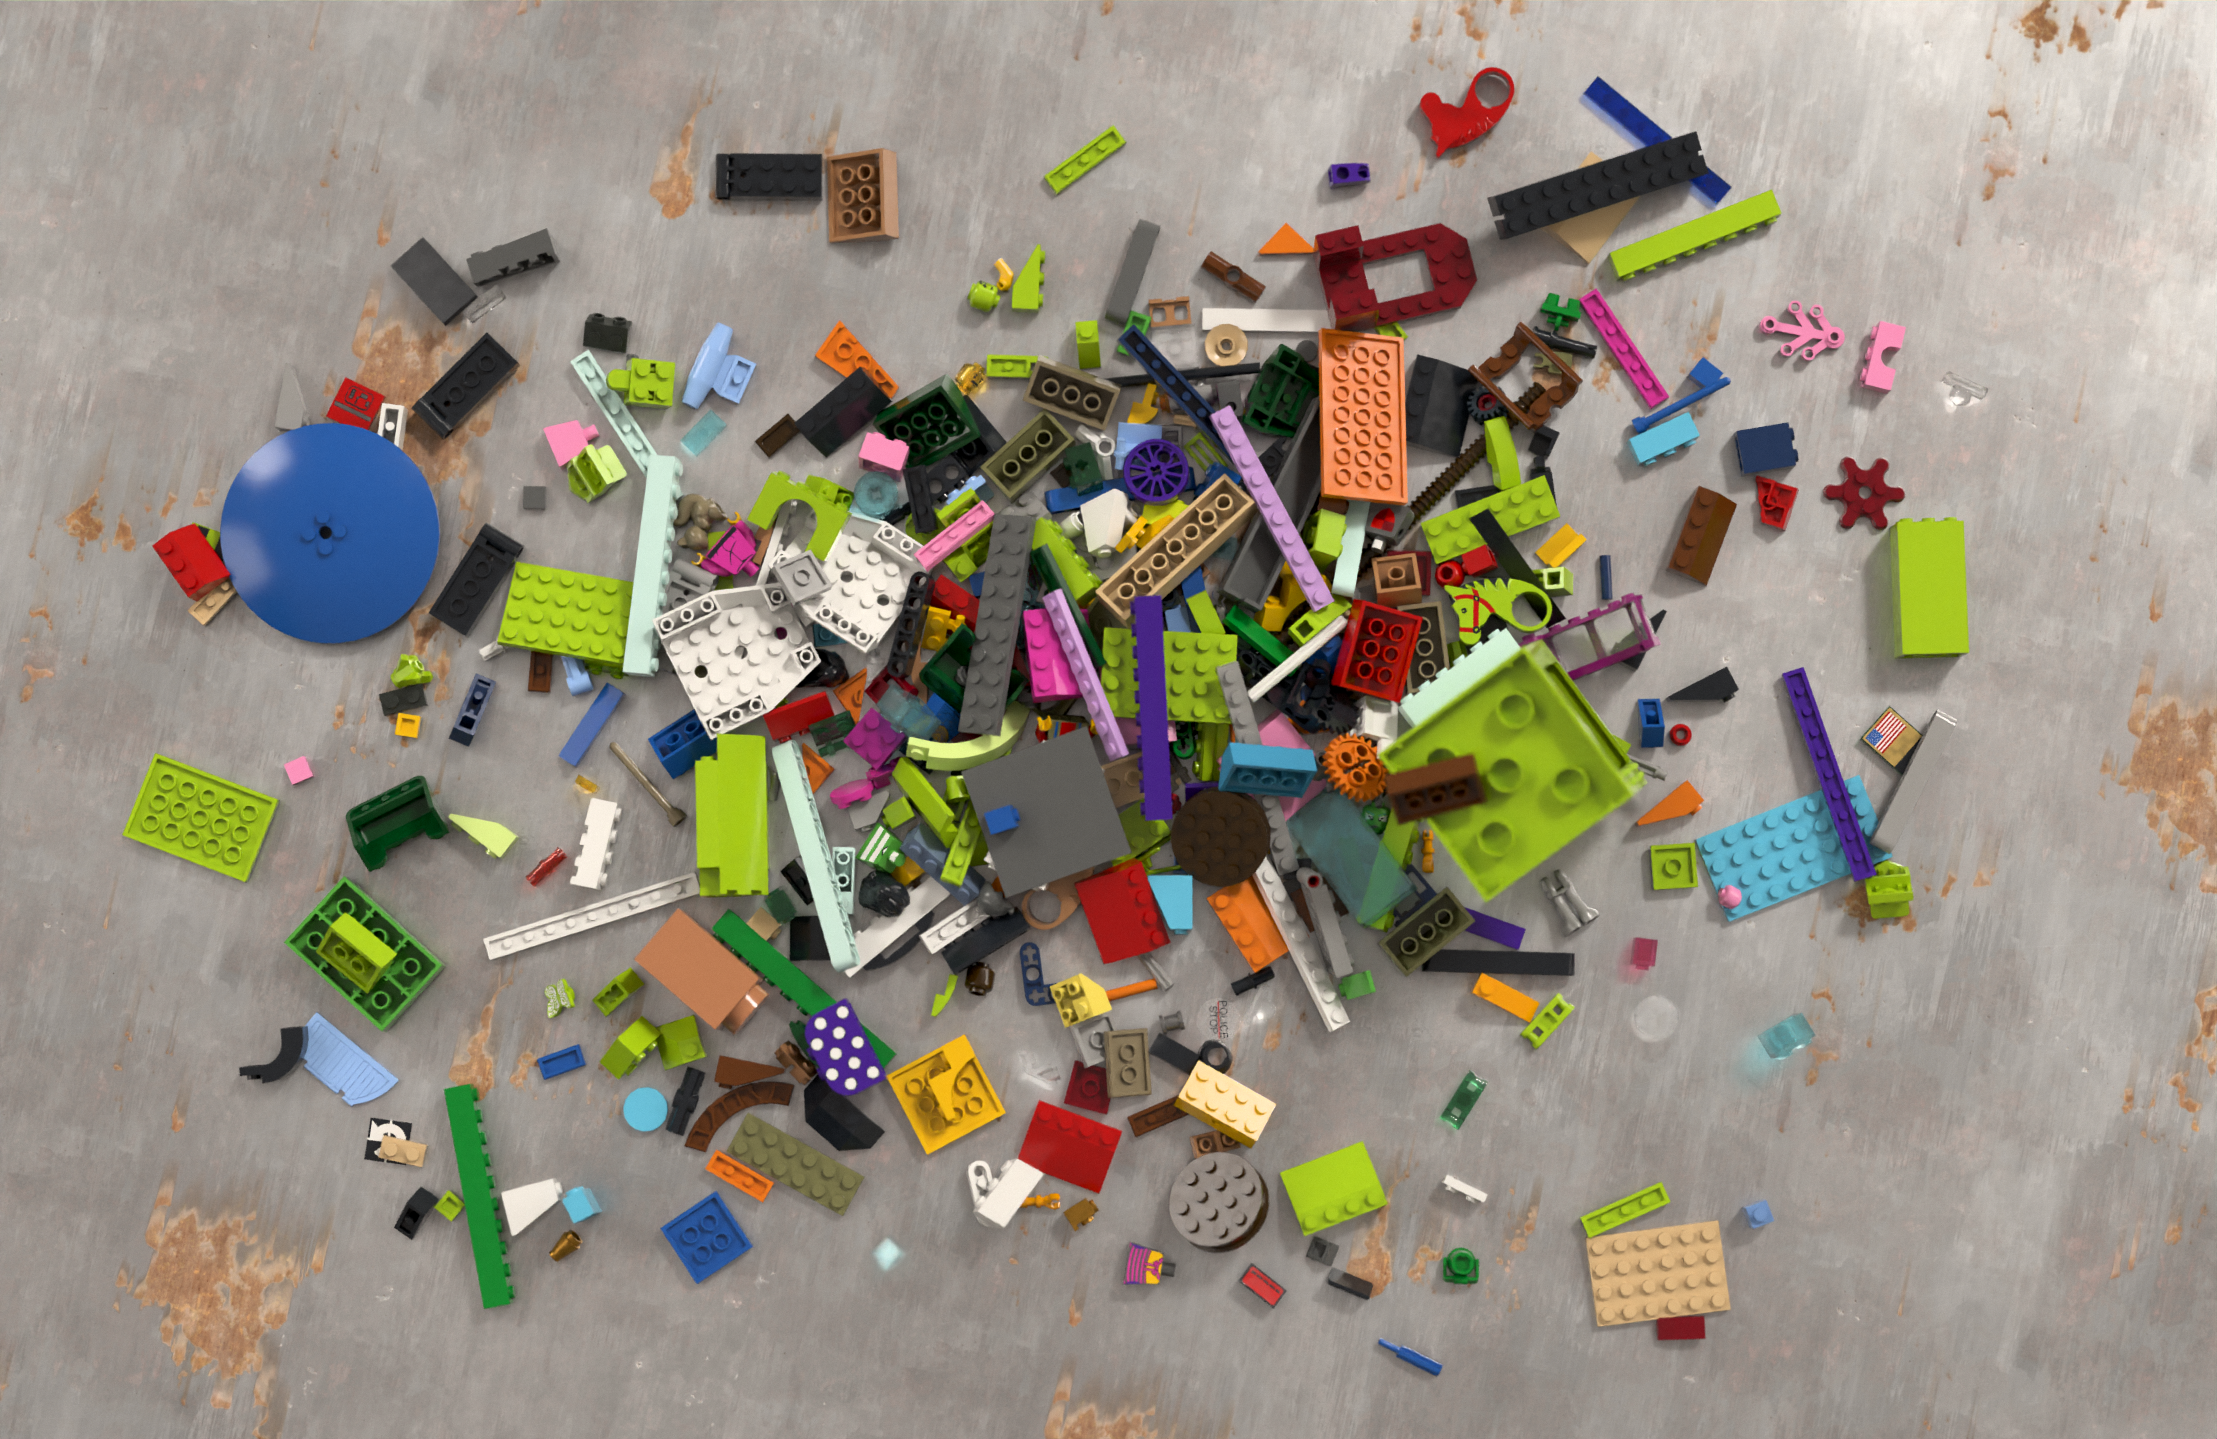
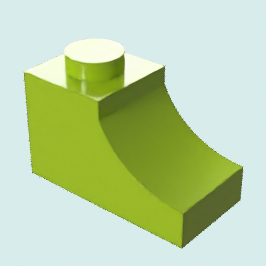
M630 967L615 977L592 1001L607 1017L633 996L644 983Z

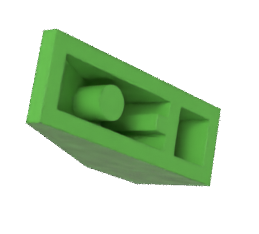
M1370 970L1342 978L1341 984H1338L1341 997L1345 996L1346 1000L1376 992Z

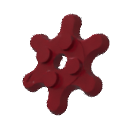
M1844 457L1840 462V467L1845 474V479L1839 485L1828 484L1823 489L1824 497L1827 500H1838L1844 505V512L1839 518V524L1842 528L1850 529L1855 525L1857 519L1866 517L1870 519L1875 529L1884 530L1888 526V518L1884 514V506L1889 502L1898 503L1903 501L1906 495L1904 489L1899 486L1892 487L1885 483L1884 475L1890 467L1887 459L1877 458L1871 468L1864 470L1858 467L1854 458ZM1861 487H1868L1871 493L1869 498L1864 499L1859 495Z

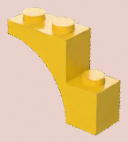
M1320 573L1329 592L1331 593L1332 584L1330 583L1326 575ZM1284 574L1279 597L1268 596L1262 610L1254 615V621L1266 631H1281L1291 611L1307 600L1293 574Z
M966 1036L942 1048L944 1053L940 1054L944 1064L946 1066L950 1065L952 1069L928 1080L930 1085L927 1086V1090L932 1099L937 1098L940 1104L937 1106V1109L942 1119L946 1117L948 1121L957 1117L952 1103V1090L955 1079L964 1065L976 1057Z

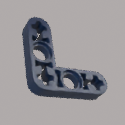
M1032 942L1024 943L1020 948V960L1027 1002L1032 1006L1056 1004L1051 996L1049 986L1057 983L1044 985L1038 946ZM1027 946H1031L1033 950L1036 949V953L1032 955L1033 961L1038 960V965L1030 964L1024 966V962H1029L1028 956L1023 954V951L1027 950ZM1029 968H1036L1039 971V977L1034 981L1029 980L1026 976ZM1043 988H1048L1047 995L1050 1001L1045 1002V997L1038 998L1037 1003L1033 999H1029V995L1033 994V990H1037L1038 993H1045Z

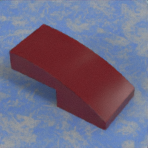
M1677 1316L1656 1319L1657 1340L1706 1339L1705 1316Z

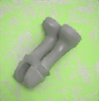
M1558 869L1553 873L1561 885L1560 888L1555 890L1547 877L1541 880L1544 893H1547L1548 900L1550 899L1563 918L1562 933L1567 937L1580 929L1582 925L1572 913L1562 895L1565 894L1577 911L1583 925L1592 922L1600 914L1596 909L1589 908L1581 900L1572 886L1573 883L1568 880L1569 877Z

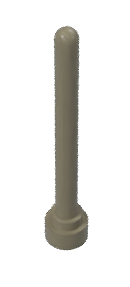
M612 742L609 745L612 752L666 811L669 818L668 822L673 827L679 825L687 815L682 809L674 808L616 742Z

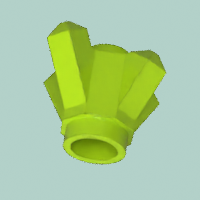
M401 654L397 667L390 677L394 685L401 689L413 684L431 682L433 674L430 671H423L424 666L416 655L408 656Z

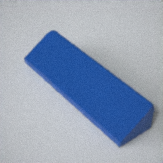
M607 682L558 756L577 768L626 694Z

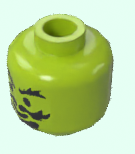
M980 280L976 284H972L967 299L970 300L969 304L971 307L983 312H989L992 307H997L1001 296L997 295L998 288Z

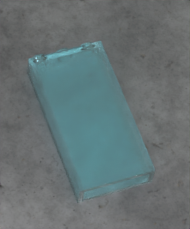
M1325 787L1322 790L1323 793L1318 797L1312 798L1305 804V807L1292 815L1286 821V825L1360 926L1367 929L1418 888L1352 799H1348L1347 793L1340 795L1341 789L1337 788L1330 794Z

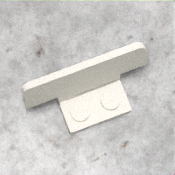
M1364 696L1353 704L1359 707V710L1356 712L1359 714V718L1357 719L1358 723L1348 732L1350 736L1356 733L1357 739L1364 736V740L1367 738L1376 740L1377 754L1397 740L1398 702Z

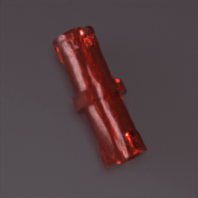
M557 847L548 857L542 859L533 871L525 876L528 881L532 880L530 883L536 887L543 878L554 872L553 869L566 859L567 855L564 852L558 857L563 850Z

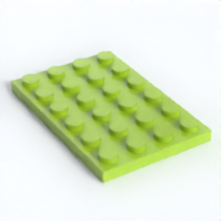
M516 562L497 643L502 646L623 667L634 582Z
M1104 627L1103 656L1107 663L1102 665L1101 687L1114 718L1136 719V713H1140V704H1135V691L1139 690V684L1134 682L1133 668H1138L1137 659H1133L1132 646H1137L1136 637H1132L1131 629ZM1163 631L1168 721L1232 724L1215 667L1236 660L1237 635Z
M155 753L122 835L247 883L280 800Z

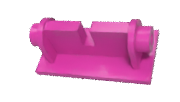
M901 757L890 760V763L884 765L879 771L871 767L869 771L865 772L868 781H872L873 787L876 790L891 784L889 776H892V772Z

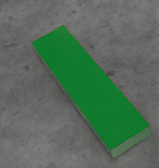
M1236 605L1230 609L1222 621L1277 667L1294 654ZM1295 668L1291 673H1289L1288 676L1291 677L1295 673L1297 668Z

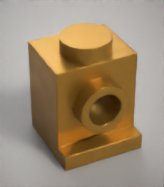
M1084 1198L1063 1213L1073 1229L1077 1231L1079 1229L1077 1225L1081 1223L1084 1226L1094 1220L1092 1215L1098 1212L1099 1209L1093 1200L1088 1201L1087 1198Z

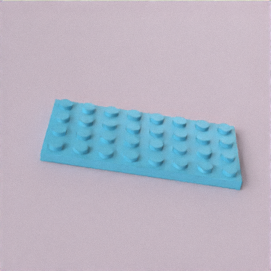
M1860 775L1845 780L1844 783L1873 865L1893 857L1892 853L1888 854L1869 844L1879 822ZM1822 790L1695 840L1717 896L1718 891L1726 885H1732L1742 893L1741 902L1737 907L1728 909L1721 905L1728 922L1851 874Z

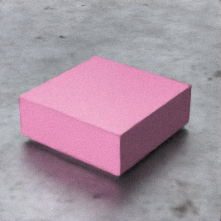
M306 756L284 764L292 785L314 777Z

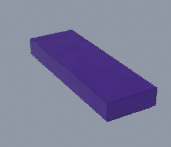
M1464 907L1475 920L1464 931L1519 950L1525 928Z

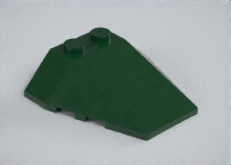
M1280 344L1263 363L1260 369L1261 373H1258L1244 402L1242 422L1259 432L1293 438L1311 400L1319 396V376L1305 362L1304 357L1300 353L1284 344Z

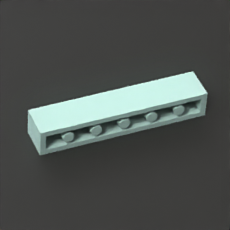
M1506 628L1501 632L1499 629L1493 631L1487 636L1490 640L1482 644L1480 641L1470 648L1472 652L1470 655L1465 657L1462 654L1453 661L1455 666L1451 669L1443 668L1435 674L1437 679L1432 683L1427 680L1418 687L1419 692L1413 696L1410 693L1400 700L1402 705L1398 707V710L1411 728H1414L1521 649Z

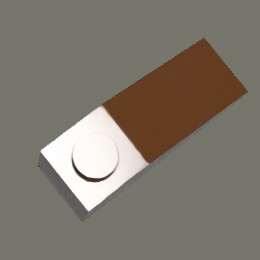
M720 1055L714 1082H719L718 1087L732 1089V1085L740 1086L785 1074L786 1069Z

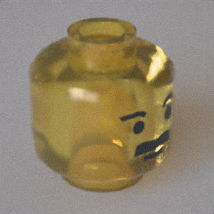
M974 362L973 365L964 363L955 375L956 386L968 396L970 394H977L987 381V377L983 373L985 368L977 362Z

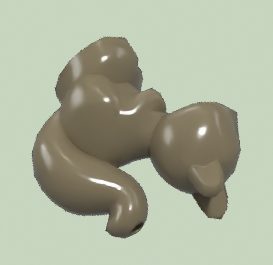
M689 494L680 500L677 506L678 517L674 520L673 525L682 527L692 518L693 526L686 530L684 536L677 541V545L683 548H690L691 550L707 549L708 536L706 530H711V524L714 520L723 522L728 518L721 506L712 497L707 500L702 495Z

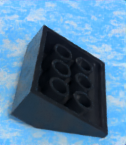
M1417 354L1405 399L1406 446L1459 458L1470 415L1467 402H1470L1468 399L1470 395L1474 396L1472 392L1476 390L1478 382L1467 369Z

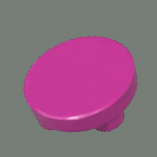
M859 779L836 788L830 793V798L833 804L838 805L839 809L849 807L851 802L858 799L860 801L870 799L874 787L871 780Z

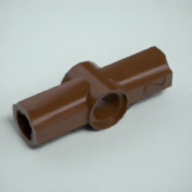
M1212 251L1201 265L1203 270L1224 282L1227 287L1235 289L1255 303L1266 288L1265 285L1243 272L1240 267L1232 265ZM1235 272L1239 275V279L1232 282L1227 278V275Z

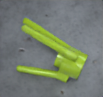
M1171 834L1135 858L1142 862L1147 877L1182 868L1180 865L1150 870L1153 866L1150 857L1159 852L1160 847L1171 840Z

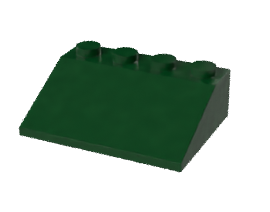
M948 374L941 376L882 410L873 422L876 430L883 434L886 439L891 441L898 439L905 442L906 446H909V455L905 468L920 465L927 467L981 435L961 391Z

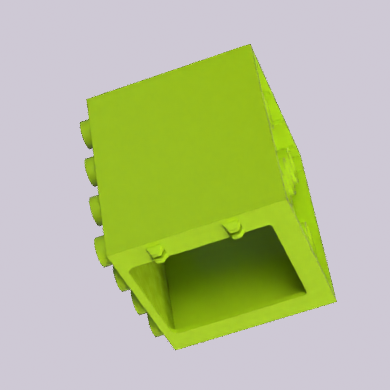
M1542 639L1519 649L1377 754L1392 774L1474 753L1487 803L1425 818V820L1485 902L1489 901L1634 796L1648 783L1643 777L1645 775L1644 772L1637 769L1639 765L1636 762H1632Z

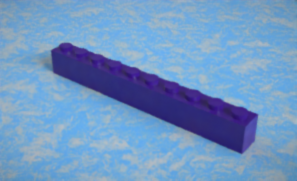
M1161 595L1134 596V601H1130L1131 615L1135 614V623L1131 624L1132 637H1136L1137 646H1132L1133 659H1137L1138 668H1133L1134 682L1139 684V690L1135 691V704H1140V713H1136V726H1141V735H1137V749H1142V757L1138 758V770L1143 771V780H1139V791L1144 793V802H1140L1141 816L1145 815L1146 821L1172 819L1162 598Z

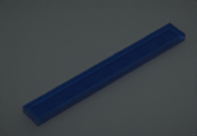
M1599 76L1583 93L1645 146L1672 138ZM1707 167L1708 174L1688 181L1717 205L1732 187Z

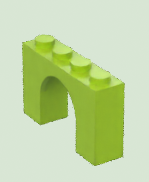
M779 470L778 473H770L747 520L765 530L771 529L780 509L787 501L791 499L803 500L814 509L817 517L816 530L805 552L811 549L816 558L822 561L829 560L852 513L847 511L848 507L839 502H836V504L828 500L829 497L817 491V493L810 491V486L801 481L796 483L790 480L791 476Z

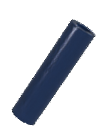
M1601 555L1602 600L1613 599L1611 555Z

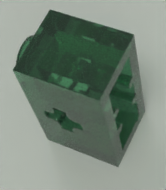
M1088 442L1065 449L1066 457L1062 459L1065 470H1070L1072 475L1068 477L1072 490L1076 489L1078 496L1103 490V480L1091 443Z
M783 885L768 893L769 895L764 896V901L777 923L783 921L785 924L795 918L794 913L797 912V908Z

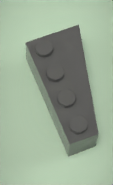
M547 228L507 244L495 246L486 252L479 251L473 253L470 258L466 259L473 282L477 288L560 262L554 239Z

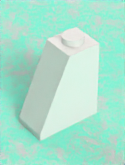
M1114 488L1080 506L1089 553L1099 558H1107L1117 551L1115 547L1122 537L1128 494Z
M556 1178L501 1192L512 1236L523 1232L561 1200L560 1195H563L561 1183L556 1181Z

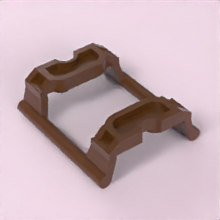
M1522 321L1517 324L1513 337L1500 347L1502 352L1500 357L1493 358L1490 356L1479 367L1472 365L1468 369V372L1528 430L1532 428L1534 431L1541 428L1551 419V409L1556 407L1562 409L1578 393L1579 385L1583 382ZM1532 343L1562 372V383L1559 386H1552L1532 403L1530 412L1525 414L1491 381L1502 378L1517 365L1526 348Z

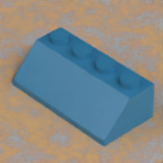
M1229 743L1222 755L1219 791L1302 798L1317 772L1313 750Z

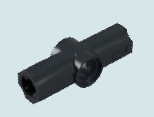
M687 1067L681 1086L677 1089L674 1096L673 1109L665 1130L684 1136L691 1114L694 1113L699 1100L698 1094L705 1078V1072Z

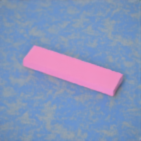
M982 500L913 555L928 572L994 520V512Z

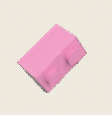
M867 432L858 456L859 468L901 482L903 476L902 469H905L909 455V446H906L905 442L894 439V441L888 440L881 433L873 432L871 434Z

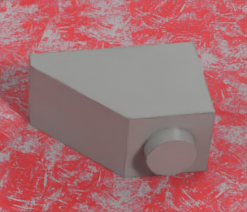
M888 790L875 794L866 801L858 800L852 802L847 807L856 831L860 830L861 833L874 829L873 825L879 821L883 813L882 810L886 807L891 796Z

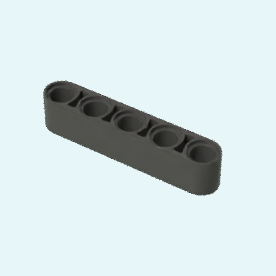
M1139 219L1105 319L1126 325L1154 248L1160 225Z

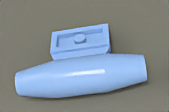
M717 323L703 343L687 379L682 398L683 404L698 409L711 388L719 396L739 404L756 367V363L738 355H727L733 333L732 328Z

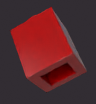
M1487 545L1480 546L1461 555L1463 558L1461 565L1465 574H1469L1474 578L1498 568L1493 552Z

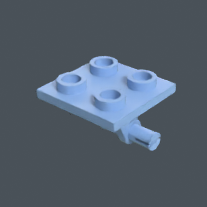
M1119 422L1118 438L1116 439L1117 446L1116 450H1114V456L1116 457L1115 469H1123L1126 457L1141 442L1150 439H1162V425ZM1151 449L1153 457L1158 449ZM1147 451L1140 454L1149 463L1151 462ZM1135 459L1132 465L1147 467L1139 459Z

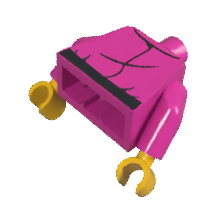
M734 512L737 516L735 521L727 518L731 527L705 556L701 553H696L700 556L699 562L691 561V563L718 576L729 577L732 574L736 576L742 569L749 577H752L759 569L750 560L756 553L754 550L756 542L752 530L742 521L739 513Z

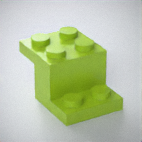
M970 488L936 515L944 527L947 528L981 502L975 491ZM993 521L960 546L977 568L987 561Z

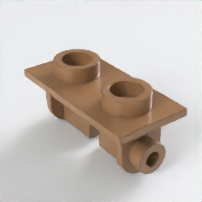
M789 1040L774 1052L776 1059L786 1069L791 1064L794 1066L789 1073L799 1084L802 1082L803 1085H806L818 1073L814 1064L800 1053L799 1048Z

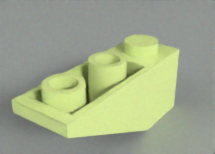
M455 814L448 816L452 820L451 825L460 832L464 829L470 834L468 839L476 845L482 843L486 846L485 852L494 859L497 856L503 859L519 839L518 836L500 823Z

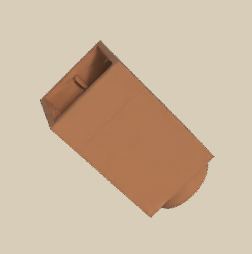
M679 908L634 959L715 1030H722L725 1027L733 1035H736L769 997V994L760 987L764 982L761 976L750 969L688 913Z

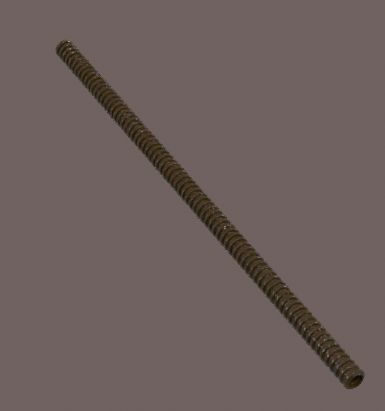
M1534 382L1533 387H1528V391H1524L1523 396H1519L1518 401L1513 403L1527 414L1532 403L1545 393L1546 390L1541 384ZM1509 411V413L1506 412V420L1509 429L1512 431L1514 430V425H1519V420ZM1485 430L1484 434L1479 435V439L1474 440V444L1471 443L1469 445V449L1466 448L1464 450V454H1459L1460 458H1455V462H1451L1450 467H1446L1445 472H1441L1440 477H1436V481L1430 483V487H1425V492L1421 491V495L1416 496V500H1412L1410 506H1406L1411 508L1415 516L1408 530H1411L1412 525H1416L1417 520H1421V516L1426 515V511L1431 510V506L1434 507L1436 505V501L1439 502L1441 500V496L1445 497V493L1450 492V488H1454L1455 483H1459L1460 478H1464L1465 473H1469V469L1475 467V463L1479 464V459L1485 458L1484 455L1487 454ZM1368 543L1367 548L1362 549L1357 578H1361L1362 573L1367 572V568H1372V558L1382 557V554H1386V550L1391 549L1392 546L1386 544L1384 552L1377 553L1371 550L1372 543ZM1309 603L1307 606H1303V610L1298 611V615L1293 616V620L1290 619L1288 621V625L1284 624V628L1278 631V634L1273 635L1287 648H1289V644L1292 645L1294 643L1293 638L1288 634V630L1312 609ZM1265 656L1263 657L1262 660H1263L1264 662H1266V663H1272V662H1271L1270 660H1268ZM1192 722L1193 736H1195L1196 734L1198 735V731L1195 729V722ZM1181 724L1180 729H1176L1178 733L1186 732L1188 724ZM1177 738V740H1178V739H1181V741H1182V748H1181V749L1184 750V749H1185V745H1186V744H1185V738ZM1170 742L1169 748L1174 752L1173 742Z

